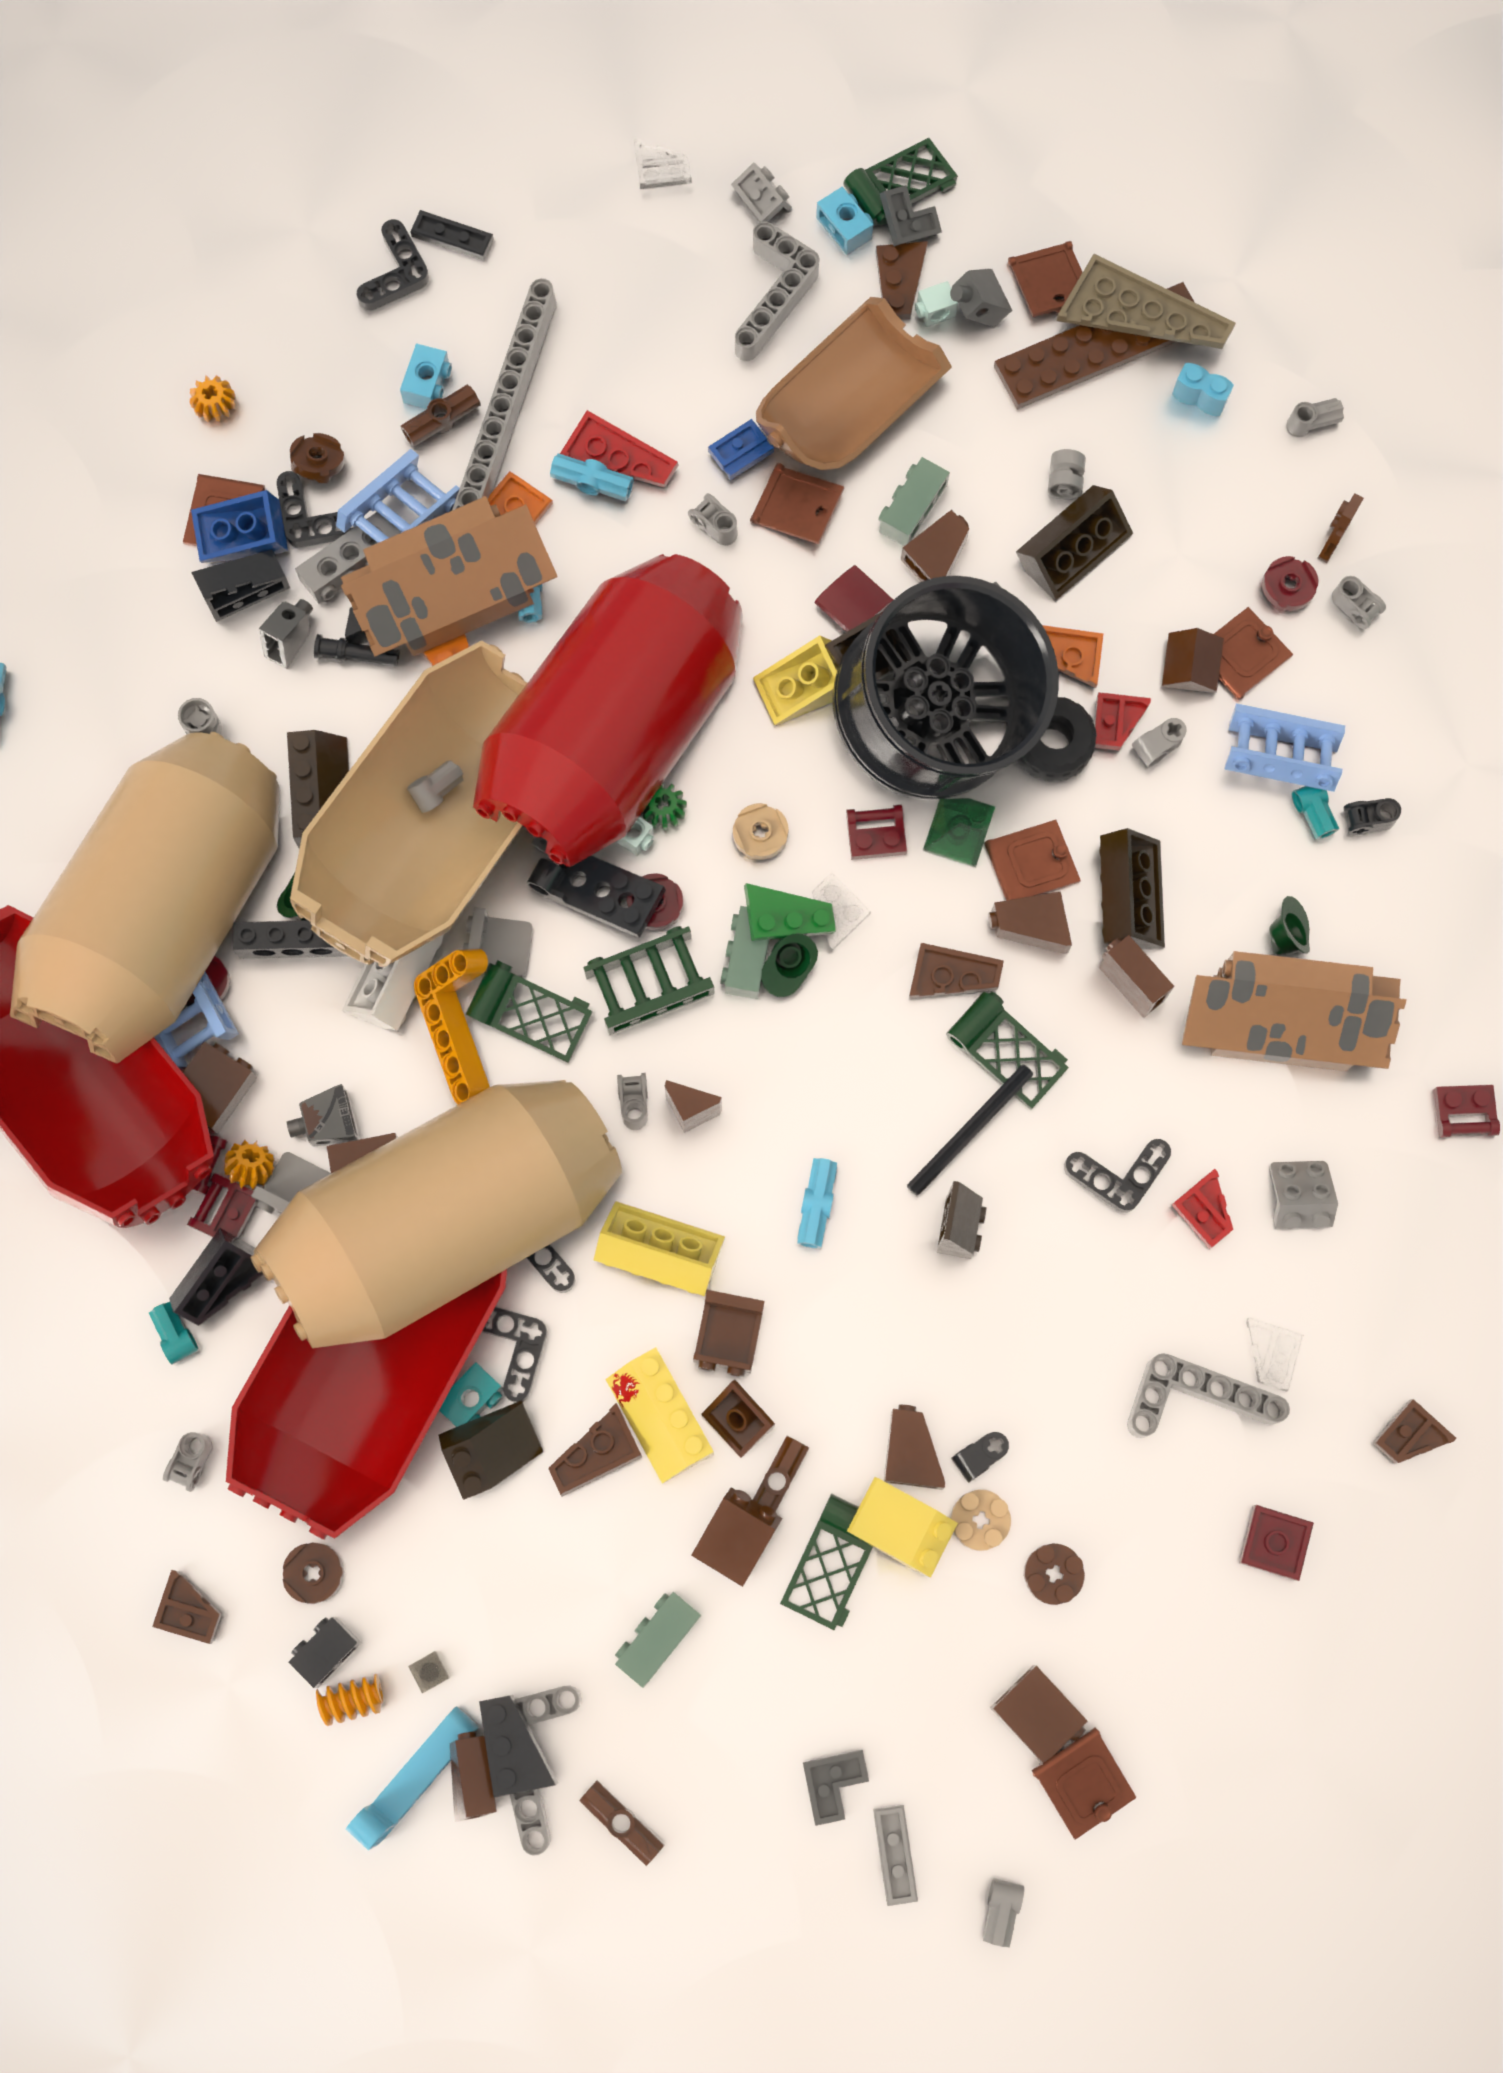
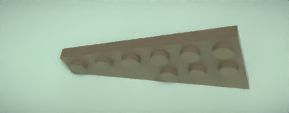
M1096 254L1092 255L1057 315L1056 320L1223 349L1236 325V322Z

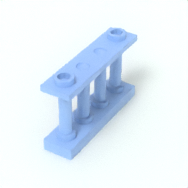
M410 449L338 510L336 526L344 533L350 527L358 526L379 543L389 537L364 518L370 510L377 511L402 533L452 511L460 488L456 485L445 494L418 472L419 455ZM406 480H412L436 499L437 502L427 509L401 488L400 485ZM388 495H394L420 517L409 524L385 505L382 500Z
M1236 703L1228 730L1239 732L1238 746H1231L1225 763V770L1335 792L1343 769L1331 767L1332 751H1338L1345 734V725ZM1250 735L1266 738L1265 753L1249 750ZM1277 740L1294 743L1292 758L1276 755ZM1305 746L1321 749L1320 764L1304 761Z
M204 972L193 991L195 996L194 1003L181 1011L176 1022L155 1036L156 1041L180 1070H185L188 1065L184 1056L204 1043V1041L213 1036L231 1040L239 1035L206 972ZM198 1013H204L208 1021L207 1027L178 1046L171 1032Z

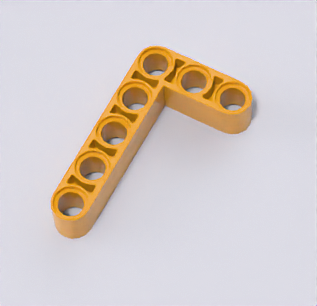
M482 949L453 951L419 974L414 981L416 997L450 1092L457 1104L490 1088L456 994L458 989L486 971L488 958Z

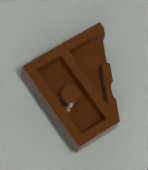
M1354 493L1349 502L1343 501L1329 526L1333 528V531L1318 559L1325 563L1329 561L1364 499L1362 496Z
M1410 1399L1373 1444L1396 1464L1454 1442L1457 1438L1414 1399Z
M171 1570L152 1627L212 1644L222 1614L179 1571Z

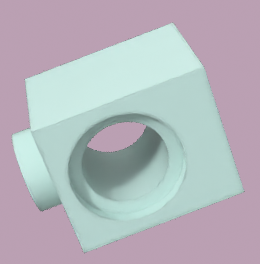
M948 281L918 291L915 311L919 319L923 318L926 327L956 317L958 302L951 299V286Z
M641 817L637 819L630 829L639 830L641 834L638 837L631 838L626 835L624 838L616 841L636 856L642 850L647 851L655 839L653 837V826Z

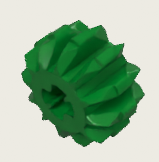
M662 783L643 811L645 813L643 819L647 822L652 821L651 825L654 829L658 827L659 823L662 824V828L665 831L668 829V823L677 827V818L684 819L685 817L683 809L687 807V801L682 799L683 792L681 790L674 792L675 785L670 784L665 789ZM664 803L668 804V807L664 806L662 809H659L658 807L663 806Z

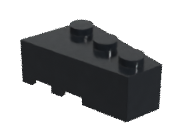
M272 549L191 572L216 622L290 588Z
M219 1228L170 1296L169 1300L173 1312L199 1326L229 1303L228 1300L241 1290L245 1291L252 1286L251 1283L263 1274L262 1271L258 1272L250 1259L254 1255L255 1247Z
M514 1695L479 1701L494 1797L557 1785L558 1781L533 1736L531 1728Z

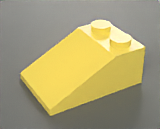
M819 635L753 677L774 725H780L832 703L834 681L838 667L825 648V644L832 640Z
M874 1477L847 1532L908 1568L931 1578L958 1523L925 1503Z

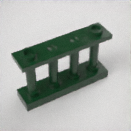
M682 926L674 927L666 932L667 935L605 959L603 957L594 958L587 963V966L583 967L586 979L596 977L610 1011L608 1017L604 1018L609 1035L715 994L711 978L703 979V977H699L685 941L691 939L689 926L682 928ZM675 946L689 980L687 986L680 989L673 987L659 954V951ZM646 956L650 959L663 991L661 996L652 1000L650 997H646L632 963ZM620 966L624 970L636 1000L635 1006L626 1010L620 1008L606 972Z

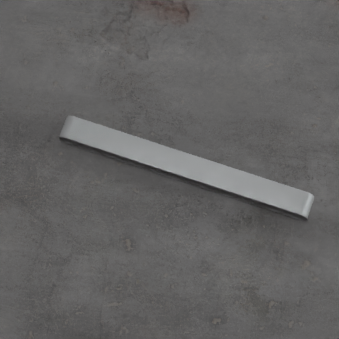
M536 279L529 287L452 510L484 496L488 499L492 493L556 307L553 285L547 279ZM503 409H508V410L505 411V412H499V411H501V410H503ZM495 432H500L498 435L491 436ZM485 456H492L489 459H483ZM478 479H484L482 482L475 483Z

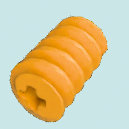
M374 1674L373 1684H370L366 1677H362L361 1687H358L354 1680H350L349 1690H346L342 1683H338L337 1693H334L330 1686H326L325 1696H322L319 1690L316 1689L317 1707L324 1724L331 1726L334 1717L338 1723H343L346 1714L350 1720H355L358 1711L362 1717H366L369 1715L370 1708L375 1714L380 1713L383 1693L378 1674Z

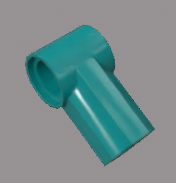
M1304 786L1292 791L1294 806L1299 813L1304 814L1316 840L1329 837L1340 829L1328 805L1329 797L1327 790Z
M170 1301L162 1303L148 1312L162 1340L160 1341L162 1351L171 1365L199 1351L192 1333L188 1328H185L181 1317L173 1312Z

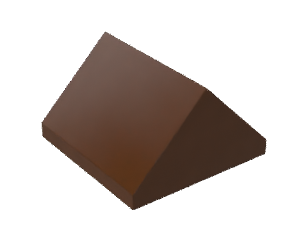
M1200 628L1170 632L1168 634L1162 687L1217 693L1224 638Z
M666 1080L664 1085L666 1099L684 1133L721 1114L722 1097Z
M735 1379L701 1414L740 1458L775 1427L772 1419Z

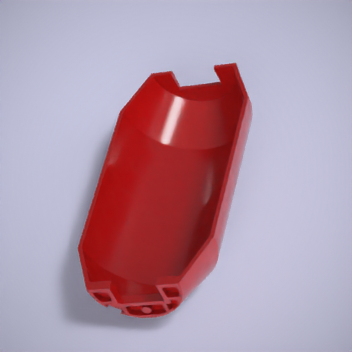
M664 554L658 555L601 583L483 742L473 808L481 817L485 819L490 818L495 822L500 819L501 812L509 821H517L525 826L533 836L542 837L547 840L545 853L555 863L564 864L567 867L577 864L624 838L735 679L743 613L739 601H734L729 594L730 587L706 566L678 554L670 557Z
M7 905L0 909V1132L53 1198L119 1228L134 1227L143 1223L150 1225L156 1222L161 1214L168 1209L180 1207L186 1201L185 1196L212 1172L210 1166L213 1162L214 1154L201 1094L154 1037L119 1063H114L90 1052L87 1039L42 1020L38 1028H35L12 1018L10 1010L17 943L33 917Z
M507 1269L384 1339L312 1348L307 1339L301 1341L293 1327L297 1321L289 1305L232 1406L225 1481L229 1483L227 1489L241 1497H244L246 1493L252 1496L255 1495L252 1500L253 1502L269 1509L271 1504L281 1509L279 1515L293 1523L299 1518L311 1526L308 1532L323 1540L326 1539L327 1535L335 1539L390 1497L397 1489L506 1288Z

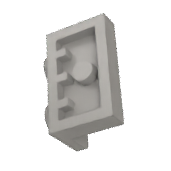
M753 162L731 185L760 222H768L783 207L788 211L792 208L787 201L790 196L781 185L778 187L774 185L772 180L775 177L766 166L761 169Z

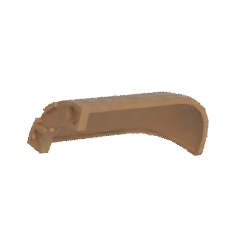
M870 297L769 391L756 410V422L768 436L773 446L779 448L797 462L819 470L841 468L857 458L947 373L952 366L940 345L926 341L918 334L912 337L903 329L906 324L896 315L885 298Z

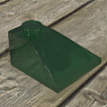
M970 798L940 799L923 851L976 868L995 806Z

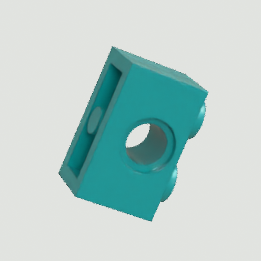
M475 1362L451 1387L439 1411L458 1427L481 1417L480 1414L487 1407L492 1409L502 1399L503 1396L500 1393L503 1391V1387ZM469 1392H477L479 1395V1401L473 1407H466L464 1404V1397Z

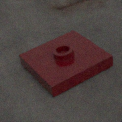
M1254 1505L1239 1563L1294 1581H1300L1314 1522Z

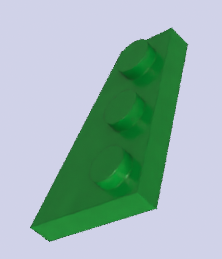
M749 883L744 885L752 941L785 938L791 934L813 936L836 932L831 903Z

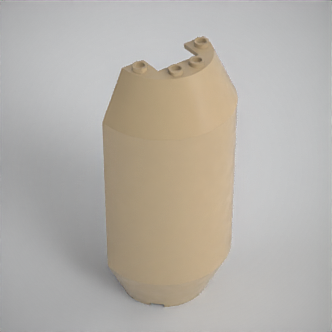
M481 640L424 670L302 833L290 896L292 907L300 918H305L311 922V930L319 937L357 961L368 965L377 962L380 967H385L447 933L523 827L517 821L511 822L506 819L502 812L500 819L495 822L490 818L485 819L481 817L473 808L483 742L527 684L519 674L504 669L506 655L495 645H489ZM451 760L462 770L463 781L444 795L442 803L437 807L422 813L407 787L415 780L429 775L443 763Z
M199 732L186 734L131 765L17 943L10 1016L35 1028H38L42 1020L87 1039L90 1052L114 1063H119L176 1022L278 849L280 787L276 780L277 775L252 755L247 746L228 741L216 732H210V734Z
M555 1080L493 1085L298 1191L254 1249V1255L250 1259L258 1272L262 1271L268 1281L274 1280L277 1285L274 1290L282 1304L288 1302L294 1312L297 1323L293 1327L301 1341L307 1339L312 1348L384 1339L581 1227L622 1174L620 1159L616 1148L612 1147L609 1143V1138L605 1134L608 1131L600 1116L587 1097L572 1082Z

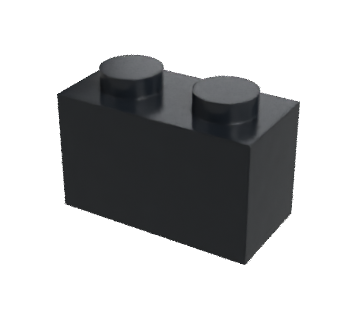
M327 1617L322 1619L313 1629L316 1634L308 1642L302 1640L291 1651L293 1657L288 1663L312 1688H319L362 1643L338 1617H331L329 1620Z

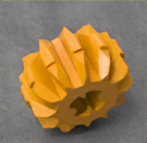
M205 375L204 382L196 380L195 385L197 388L190 389L191 398L189 403L199 418L204 417L205 421L209 423L214 417L220 423V416L229 417V410L235 409L234 400L236 395L227 380L221 381V378L217 375L213 380H210Z
M246 1140L241 1145L234 1143L224 1159L225 1175L230 1176V1183L239 1182L241 1188L245 1185H250L252 1189L257 1184L264 1186L274 1170L273 1154L268 1153V1146L259 1147L257 1141L254 1144H249Z

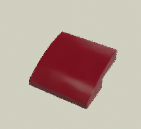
M853 565L817 597L814 603L843 630L848 632L881 613L894 599L860 568Z

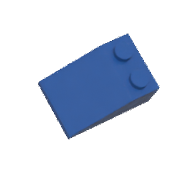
M268 490L191 510L199 561L201 563L231 561L271 549L274 554L288 551L280 500Z

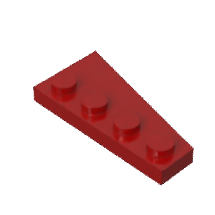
M588 410L560 452L562 455L584 462L587 459L597 460L603 463L608 470L664 488L679 466L678 461Z

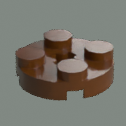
M313 433V437L306 439L305 435L298 437L290 447L291 470L304 478L316 480L318 483H328L331 477L336 476L344 466V451L341 449V444L334 437L323 433ZM317 455H321L322 458L316 459L312 458V456L316 457Z
M312 1542L299 1545L288 1554L283 1564L282 1580L285 1590L293 1599L303 1603L317 1604L335 1595L342 1584L345 1571L341 1558L334 1549L325 1544ZM308 1566L312 1568L318 1566L320 1568L318 1580L311 1579L308 1581L306 1579L308 1575L306 1568Z
M1052 1543L1039 1547L1028 1556L1024 1565L1023 1576L1034 1598L1045 1604L1058 1605L1071 1601L1079 1594L1084 1584L1085 1572L1083 1561L1071 1548L1062 1544ZM1055 1565L1059 1567V1573L1062 1574V1578L1056 1579L1052 1583L1049 1581L1050 1576L1046 1574V1570L1053 1569Z

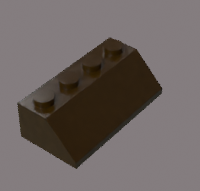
M1092 485L1020 547L1016 554L1026 573L1052 599L1057 600L1129 538L1133 531L1113 490Z
M319 730L287 732L293 839L298 848H300L302 833L350 770L347 737Z
M1129 828L1100 835L1099 854L1101 857L1100 880L1102 883L1101 907L1103 910L1102 934L1104 943L1109 945L1118 937L1122 941L1130 935L1141 949L1165 948L1160 840Z

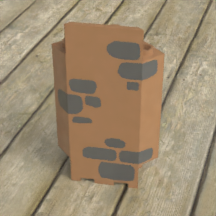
M484 496L363 549L369 565L342 576L343 584L341 587L345 596L351 602L355 617L362 631L366 634L374 656H378L403 644H406L411 654L415 656L534 604L530 593L535 592L533 588L558 576L527 505L501 515L497 505L491 506L487 497Z
M1233 951L1228 960H1224L1223 967H1219L1217 975L1213 977L1196 975L1182 1045L1211 1048V1056L1346 1072L1353 1065L1389 1069L1391 1044H1395L1400 1027V1022L1398 1021L1399 1010L1405 1008L1407 999L1400 998L1401 979L1373 976V967Z

